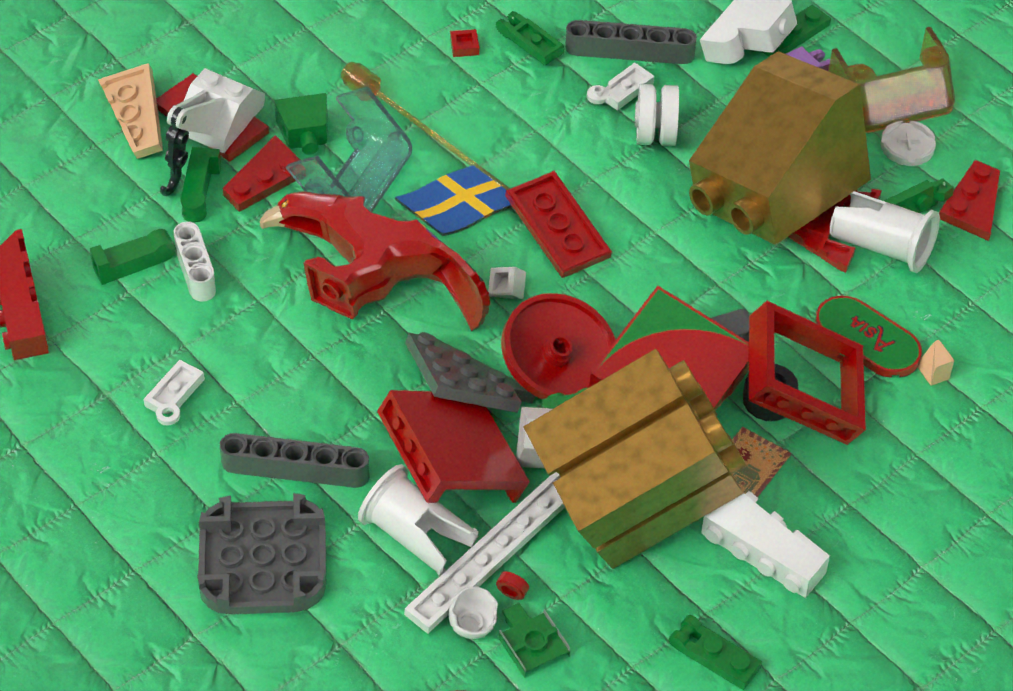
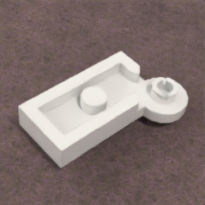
M633 63L611 79L607 87L600 85L590 87L587 91V99L593 104H603L606 102L618 111L638 96L639 84H654L655 76L638 64Z

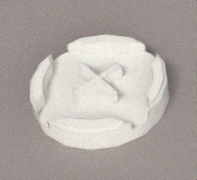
M902 120L896 121L885 128L882 133L880 146L883 153L891 161L900 165L916 166L929 161L934 155L936 147L935 136L927 126L917 121L902 123Z

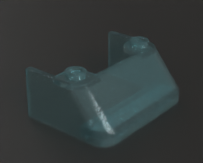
M365 86L336 97L338 103L352 119L347 125L346 137L354 148V152L337 176L333 175L318 155L290 163L286 166V169L305 192L342 195L344 197L363 196L365 197L363 206L372 213L411 156L412 144L408 136L370 88Z

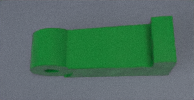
M192 147L181 194L182 216L188 222H200L207 215L205 199L211 174H220L221 171L220 149Z
M165 229L154 230L147 236L104 250L101 245L90 248L92 266L101 285L171 259L176 253V247Z

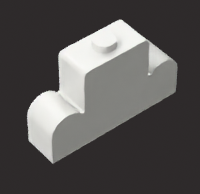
M733 0L700 39L705 60L707 62L731 64L743 58L745 49L774 52L797 25L792 0Z

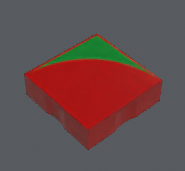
M657 285L592 370L589 387L657 349L669 368L683 360L686 362L716 411L720 404L733 393L749 371V342Z

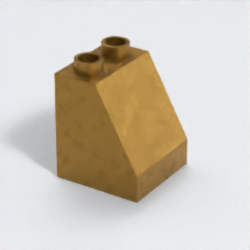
M779 51L754 66L689 160L693 186L689 189V196L694 207L703 215L708 216L712 214L733 224L739 232L745 235L752 233L776 245L871 180L860 84Z

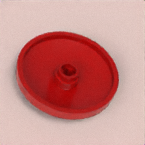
M547 293L528 298L514 309L503 328L501 349L505 364L514 379L534 396L545 399L551 394L563 393L569 395L577 393L581 389L589 388L590 374L615 342V336L606 320L587 303L565 294Z

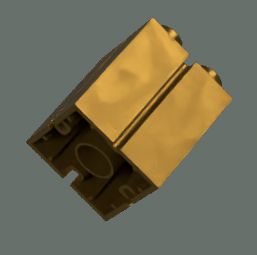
M657 349L523 426L548 475L550 476L556 472L560 475L561 478L553 482V485L578 532L596 549L597 553L612 569L743 494L732 474L747 465L731 437L726 433L717 418V413L684 360L669 368Z

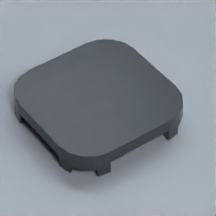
M293 493V501L232 503L230 495L220 497L219 503L210 507L205 513L201 512L199 519V567L197 578L201 599L208 608L223 614L288 613L307 610L316 605L323 597L326 588L325 516L323 508L319 509L316 504L306 500L305 495Z

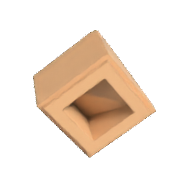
M936 340L921 357L918 369L930 386L950 379L954 359L942 342Z

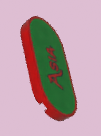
M834 296L822 302L818 307L815 322L863 345L864 366L883 377L892 378V375L904 377L917 369L922 355V348L918 339L911 332L863 301L850 296Z

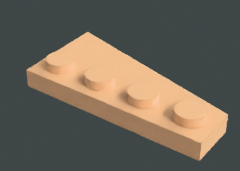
M149 63L98 79L136 158H142L163 151L153 70Z

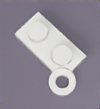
M179 360L144 398V406L156 412V418L159 423L163 425L175 424L180 419L179 408L205 380L204 372ZM174 413L170 417L163 416V414Z

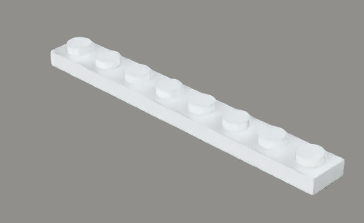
M557 472L550 475L405 608L404 615L429 634L449 615L451 603L457 593L465 587L481 586L565 508L553 485V482L561 478Z

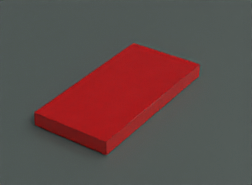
M192 73L156 98L158 111L167 117L174 105L184 101L190 84L197 75ZM254 116L224 153L220 152V156L228 162L232 161L269 134V126Z
M555 170L506 190L505 197L561 278L611 258L612 251Z

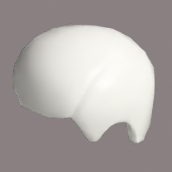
M478 586L465 587L455 595L449 609L450 625L462 637L469 639L485 637L493 630V626L497 621V600L486 589Z

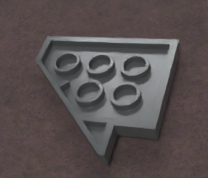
M408 333L405 344L434 397L518 413L522 402L533 403L535 396L504 373L485 365L429 333Z

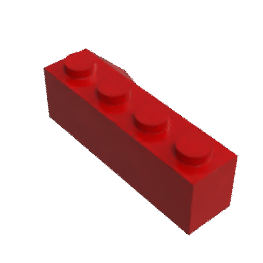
M22 229L15 230L0 245V305L3 310H0V328L7 327V332H2L5 350H12L14 360L49 353Z

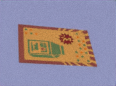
M742 427L732 441L747 466L732 475L737 480L736 482L744 494L750 491L758 497L792 453Z

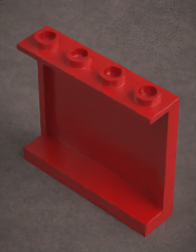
M390 390L377 410L427 503H437L446 489L505 490L511 502L516 503L530 482L485 406L434 397L432 391Z

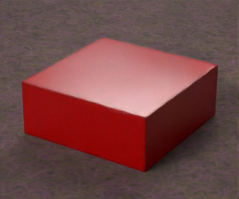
M476 29L450 31L453 57L479 55L480 47Z

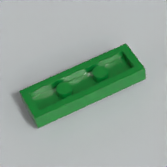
M813 4L795 15L797 25L774 52L763 53L770 57L778 51L784 54L790 52L830 26L831 18Z

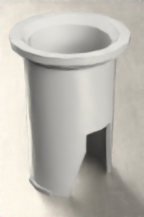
M855 191L850 194V207H835L830 223L831 237L906 262L911 272L918 273L922 270L937 238L940 222L939 212L930 210L924 215Z
M403 464L394 466L376 482L364 499L358 512V520L363 525L376 524L435 570L439 576L446 571L444 565L447 560L428 537L427 532L432 528L440 535L470 547L474 545L478 537L477 529L470 527L439 502L427 503L418 486L408 479V469Z

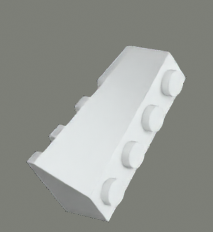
M750 491L746 494L743 493L704 516L701 534L705 535L710 542L726 548L737 559L750 563L765 576H771L793 593H798L806 598L827 572L830 555L799 530H795L792 533L783 521L784 518L775 511L772 514L766 512L756 503L759 498Z

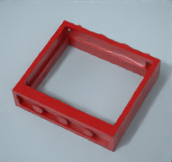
M767 300L749 316V401L848 445L866 430L863 345ZM774 332L840 362L841 409L775 380Z

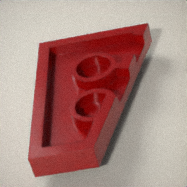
M275 135L222 188L223 196L240 212L308 175V168Z
M974 160L954 189L953 195L947 199L939 211L940 220L989 241L1000 170Z

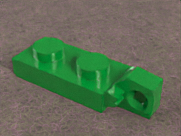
M944 178L934 182L925 180L884 201L921 213L937 205L938 201H945L953 195L954 186H951Z

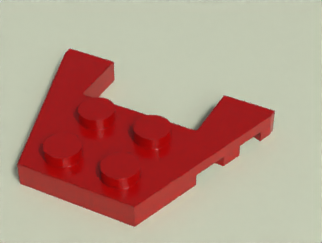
M871 189V192L855 190V192L880 200L882 190ZM850 194L788 236L844 273L847 272L854 257L855 247L830 240V223L835 207H850Z

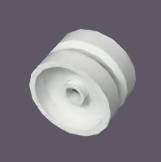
M639 84L638 101H636L635 105L637 145H651L654 141L655 128H659L660 144L662 146H676L679 86L664 85L661 89L660 102H656V88L654 85Z

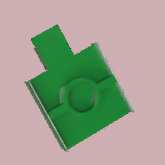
M520 603L502 610L505 621L510 629L504 632L499 630V640L524 678L525 672L567 653L570 657V646L545 609L542 614L531 619Z

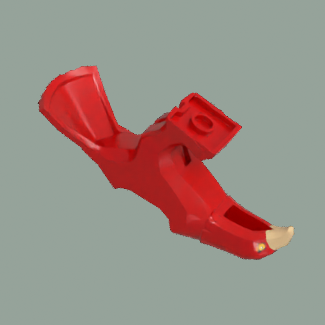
M304 191L290 193L284 196L275 207L266 211L260 218V227L262 229L281 226L322 238L332 244L350 263L333 266L325 258L319 256L307 259L303 263L311 300L347 318L354 319L362 306L384 300L394 285L400 281L413 278H428L443 283L462 311L471 331L476 330L484 323L485 316L489 312L490 297L484 280L478 276L477 272L458 253L441 242L417 219L397 221L371 213L363 206L365 202V197L363 196L344 197L342 195L317 194Z

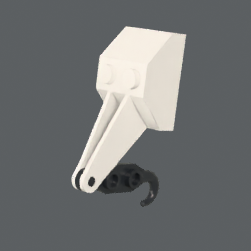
M204 68L190 84L184 101L174 105L168 113L167 123L171 126L166 133L168 150L165 155V161L168 162V167H170V179L166 187H160V193L163 196H169L178 186L182 175V167L188 159V152L185 151L188 138L210 148L220 149V152L224 153L252 118L263 108L265 93Z

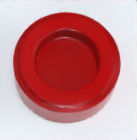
M508 571L502 572L496 582L497 588L501 593L515 600L524 599L529 590V585L523 578Z

